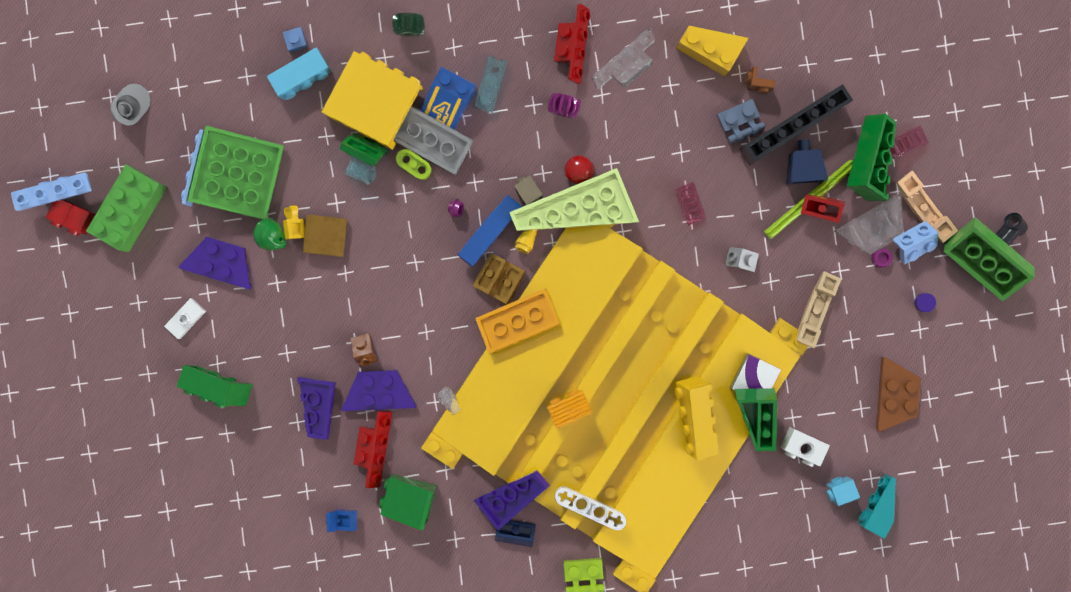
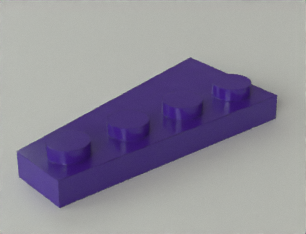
M536 470L476 498L474 502L498 531L550 485Z

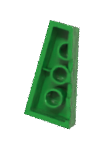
M886 113L865 116L848 178L847 187L867 201H888L889 194L886 193V185L890 184L891 176L887 175L888 165H892L893 157L891 156L890 147H894L896 121Z

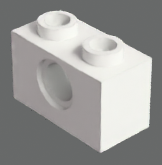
M789 427L780 448L785 450V455L794 459L796 456L803 458V463L813 467L814 464L821 466L830 445ZM807 444V451L801 453V446Z

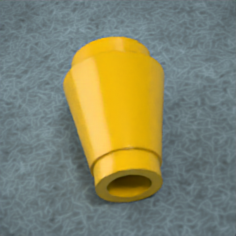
M523 230L515 241V249L524 254H529L533 249L537 230Z

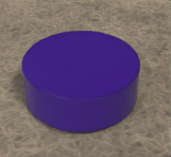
M922 293L915 298L914 304L918 311L930 312L936 306V299L929 293Z

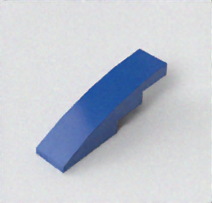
M507 195L457 256L473 267L512 220L509 212L522 206Z

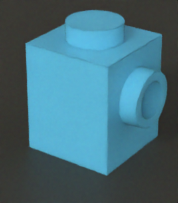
M836 477L831 480V483L826 484L828 489L826 495L829 501L838 506L860 498L854 480L849 477Z

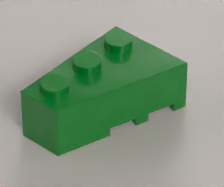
M183 365L176 387L183 389L185 394L198 395V399L202 401H213L215 406L226 408V406H246L253 384L248 382L238 383L235 381V378L229 377L228 379L218 375L219 373L196 365Z
M775 388L735 389L737 402L748 427L755 450L776 451L777 396Z

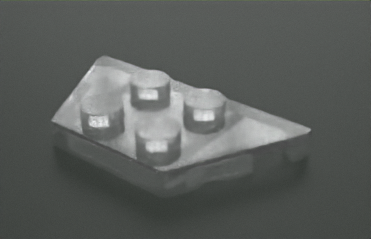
M901 195L893 196L888 201L879 204L837 228L834 232L847 239L852 245L859 247L867 255L874 253L893 242L895 237L903 233Z

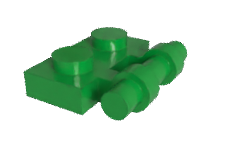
M355 133L351 136L349 135L341 143L339 149L346 152L349 156H354L372 166H375L388 152V149L382 147V144L374 143L367 140L366 136Z

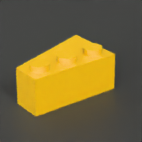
M688 26L676 49L725 77L748 38Z

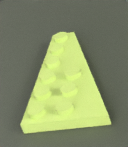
M617 168L509 212L517 231L639 223Z

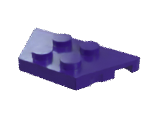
M206 237L179 265L180 269L242 288L250 290L252 288L248 275L249 267L246 262V249L240 246Z
M398 370L361 371L357 373L343 404L342 411L416 408V403L408 392L409 390L402 381Z

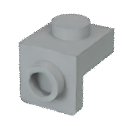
M730 247L725 265L748 272H755L759 254L743 248Z

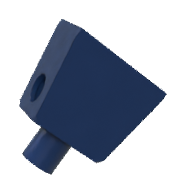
M809 139L798 140V151H793L788 157L786 185L816 183L828 180L821 150H810Z

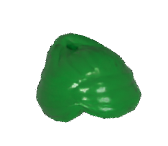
M266 218L257 223L254 229V240L259 248L274 251L286 246L285 233L278 222L272 218Z

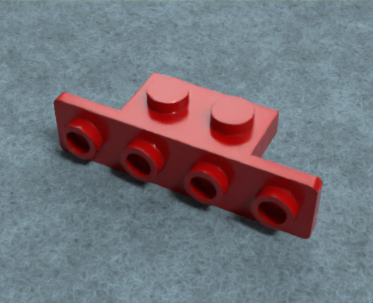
M583 4L577 5L576 21L574 23H559L554 61L557 63H570L568 79L575 84H580L583 76V60L586 55L585 45L588 38V21L590 20V10Z
M390 411L377 412L374 429L365 426L359 427L353 464L368 469L365 488L368 489L380 487L389 430L392 422V412Z

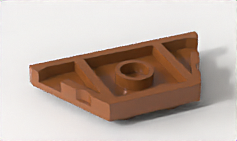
M881 357L876 419L877 431H883L918 417L921 378L886 357Z

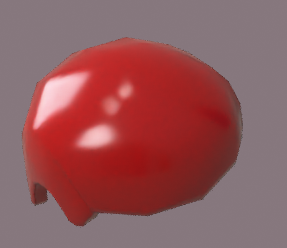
M580 155L569 159L564 168L565 176L574 184H580L592 179L595 174L594 164L587 157Z

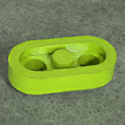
M408 149L398 152L396 162L401 168L419 180H425L430 177L432 168L427 161ZM405 157H410L408 163H404L403 159ZM421 167H424L426 169L425 173L423 174L419 173V169Z

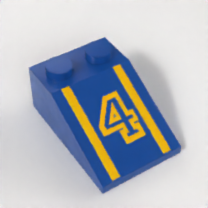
M441 67L420 111L455 130L476 92V86Z

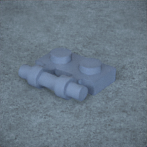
M753 99L716 115L723 132L732 131L733 135L727 137L730 144L734 142L739 143L745 137L757 135L759 131L765 129L763 122L758 124L754 122V119L759 118L760 114ZM747 123L748 128L740 131L738 126Z

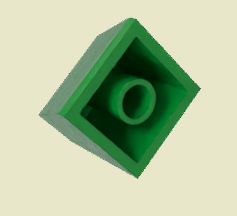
M392 474L390 479L386 478L384 484L386 494L385 497H381L379 503L380 515L423 531L428 522L437 485Z

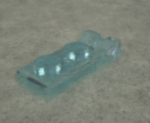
M488 56L474 105L475 108L493 113L507 66L506 60L502 59L499 61L495 57ZM492 67L499 68L498 73L491 72Z

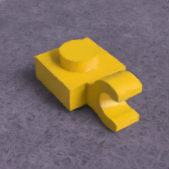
M285 207L284 215L287 218L283 220L285 240L303 239L305 225L304 219L298 218V207Z

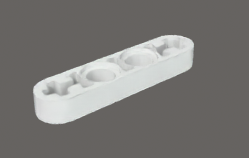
M565 486L559 487L555 492L557 503L614 530H621L626 525L624 514L608 505ZM564 491H566L568 497L573 498V494L576 496L573 499L572 505H570L571 501L569 499L564 498V500L562 501L560 500L561 497L558 494L564 493ZM579 499H584V500H586V502H587L586 508H584V509H579V508H577V507H576V502H577V500H579ZM602 507L605 510V514L602 517H596L594 515L595 508ZM611 511V517L617 518L620 516L622 522L614 525V521L610 518L606 522L608 512Z

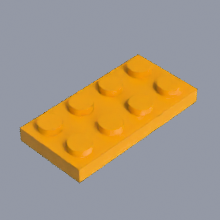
M546 288L475 318L489 354L561 325Z

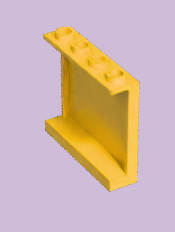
M353 51L322 113L393 150L396 145L393 140L417 94L419 91L424 92L425 89L417 78L413 76L408 78L397 68L391 70L387 68L388 65L383 61L377 60L375 62L371 60L372 57L365 52L359 54Z

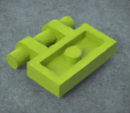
M602 558L563 561L565 582L573 581V586L566 587V592H604V584L596 585V579H603ZM590 580V585L579 586V581Z

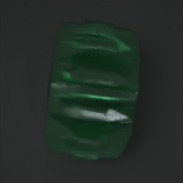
M397 13L393 16L392 20L393 32L400 36H420L424 34V18L421 14Z

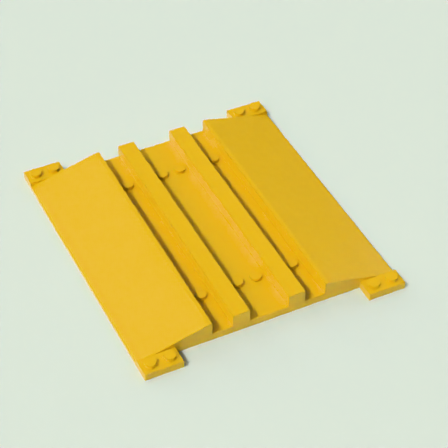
M614 224L567 227L519 298H524L546 288L561 325L492 354H489L486 348L421 449L452 469L462 454H464L493 476L496 474L508 483L538 470L550 486L534 500L558 515L564 523L574 529L578 528L590 536L593 542L620 557L621 561L614 570L613 575L638 592H648L656 581L655 578L749 436L748 427L738 405L735 390L730 388L746 353L781 370L772 387L775 388L777 393L808 346L796 341L798 329L781 318L777 320L769 333L745 315L737 313L710 292H705L676 273L675 269L663 261H658L644 252L643 248L612 230L611 228ZM695 376L712 384V391H709V395L714 400V406L710 408L716 420L712 428L717 432L719 450L718 455L701 460H696L687 453V437L684 436L682 430L684 422L678 410L680 402L675 395L677 381ZM574 389L582 390L593 413L556 429L547 409V406L550 405L549 401L560 397V399L568 397L567 393ZM565 486L622 512L626 518L625 527L621 530H614L558 504L555 499L556 490L559 487ZM564 491V493L558 494L560 495V500L562 501L564 500V498L569 499L571 501L570 505H572L573 499L576 496L573 494V498H570L567 496L566 491ZM579 499V500H577V502H576V507H577V508H579V509H584V508H586V506H587L586 500H584V499ZM597 507L594 510L596 517H602L605 514V510L602 507ZM611 511L608 512L606 522L608 518L614 521V525L622 522L620 516L614 518L610 516Z

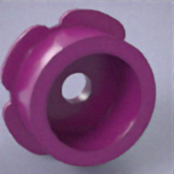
M455 199L449 203L448 212L451 217H460L464 210V203L460 202L459 199Z

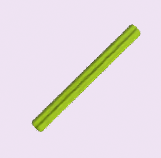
M847 161L830 175L828 180L823 181L811 191L809 195L823 196L851 172L853 161ZM805 197L764 231L769 239L776 236L801 215Z

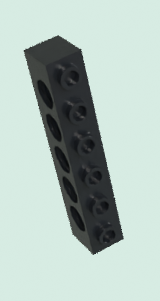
M842 84L744 145L739 150L750 166L852 102L853 99Z

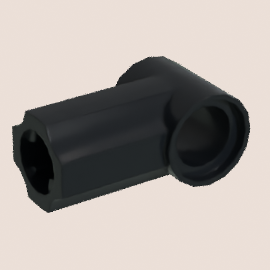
M1010 213L1005 217L1004 225L998 230L996 235L1010 246L1017 236L1026 233L1028 225L1019 213Z

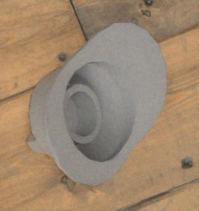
M139 84L125 86L110 105L112 119L127 126L137 123L150 106L151 99L148 91Z

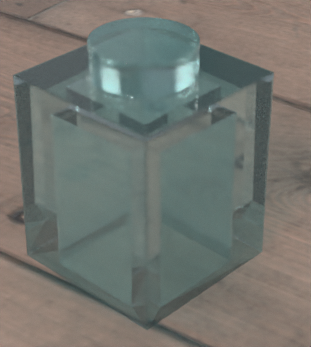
M352 156L344 174L369 186L370 182L375 180L377 172H375L376 168Z

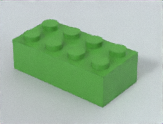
M125 164L86 232L119 251L129 252L166 191L167 186L140 170Z
M976 217L945 241L944 252L1002 301L1035 278V267Z

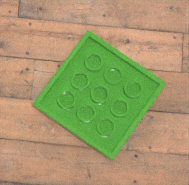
M205 126L188 202L266 219L284 146Z

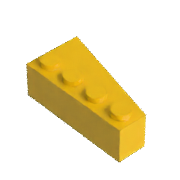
M698 376L677 381L675 395L680 402L678 410L684 422L682 430L684 436L687 437V453L696 460L718 455L717 432L712 428L716 420L710 408L714 406V400L709 395V391H712V384Z

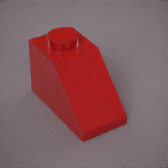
M806 194L801 214L839 223L845 201Z

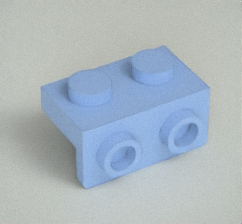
M927 221L920 223L893 239V242L900 248V261L905 265L938 247V232Z

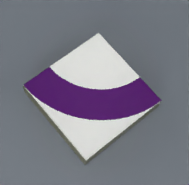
M746 353L730 388L733 390L772 388L781 370Z

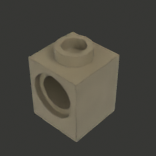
M523 176L516 181L517 184L514 188L525 205L536 202L543 197L531 176L527 178Z

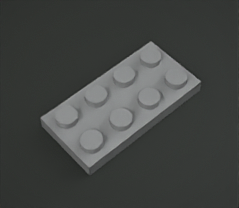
M411 106L393 141L456 175L474 140Z

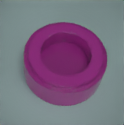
M877 249L871 256L873 265L878 268L889 266L893 259L891 252L887 249Z

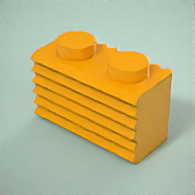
M574 389L567 393L568 397L563 399L557 397L549 401L550 405L547 406V409L556 429L593 413L582 390Z

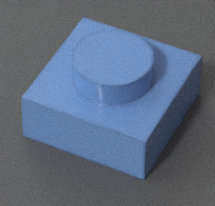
M301 27L283 32L289 52L308 47Z

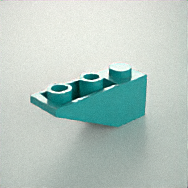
M888 474L879 479L878 488L869 497V504L861 512L858 522L859 525L885 539L894 523L896 478Z

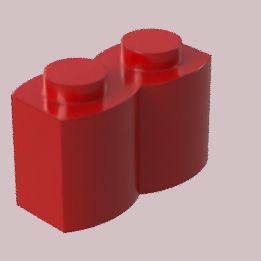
M62 199L52 202L45 218L51 220V225L59 228L64 226L68 228L67 232L79 236V234H87L86 230L96 214Z

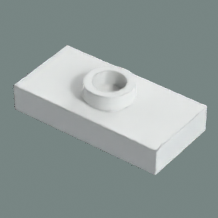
M190 298L164 327L177 339H181L203 316L206 310L193 298Z

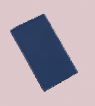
M510 520L500 530L497 531L496 529L495 541L532 547L536 524Z

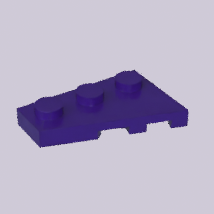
M297 377L301 388L300 397L304 405L307 437L327 440L329 439L336 382Z

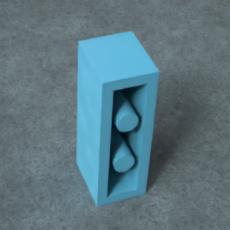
M316 47L269 74L267 78L277 95L282 100H289L296 95V92L310 88L315 81L326 79L332 71Z

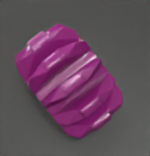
M553 93L548 102V111L558 116L576 118L580 111L581 101L570 95Z

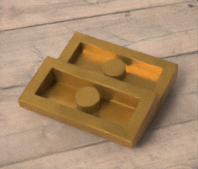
M307 214L302 253L343 257L347 219Z
M490 252L472 286L505 304H509L526 271Z

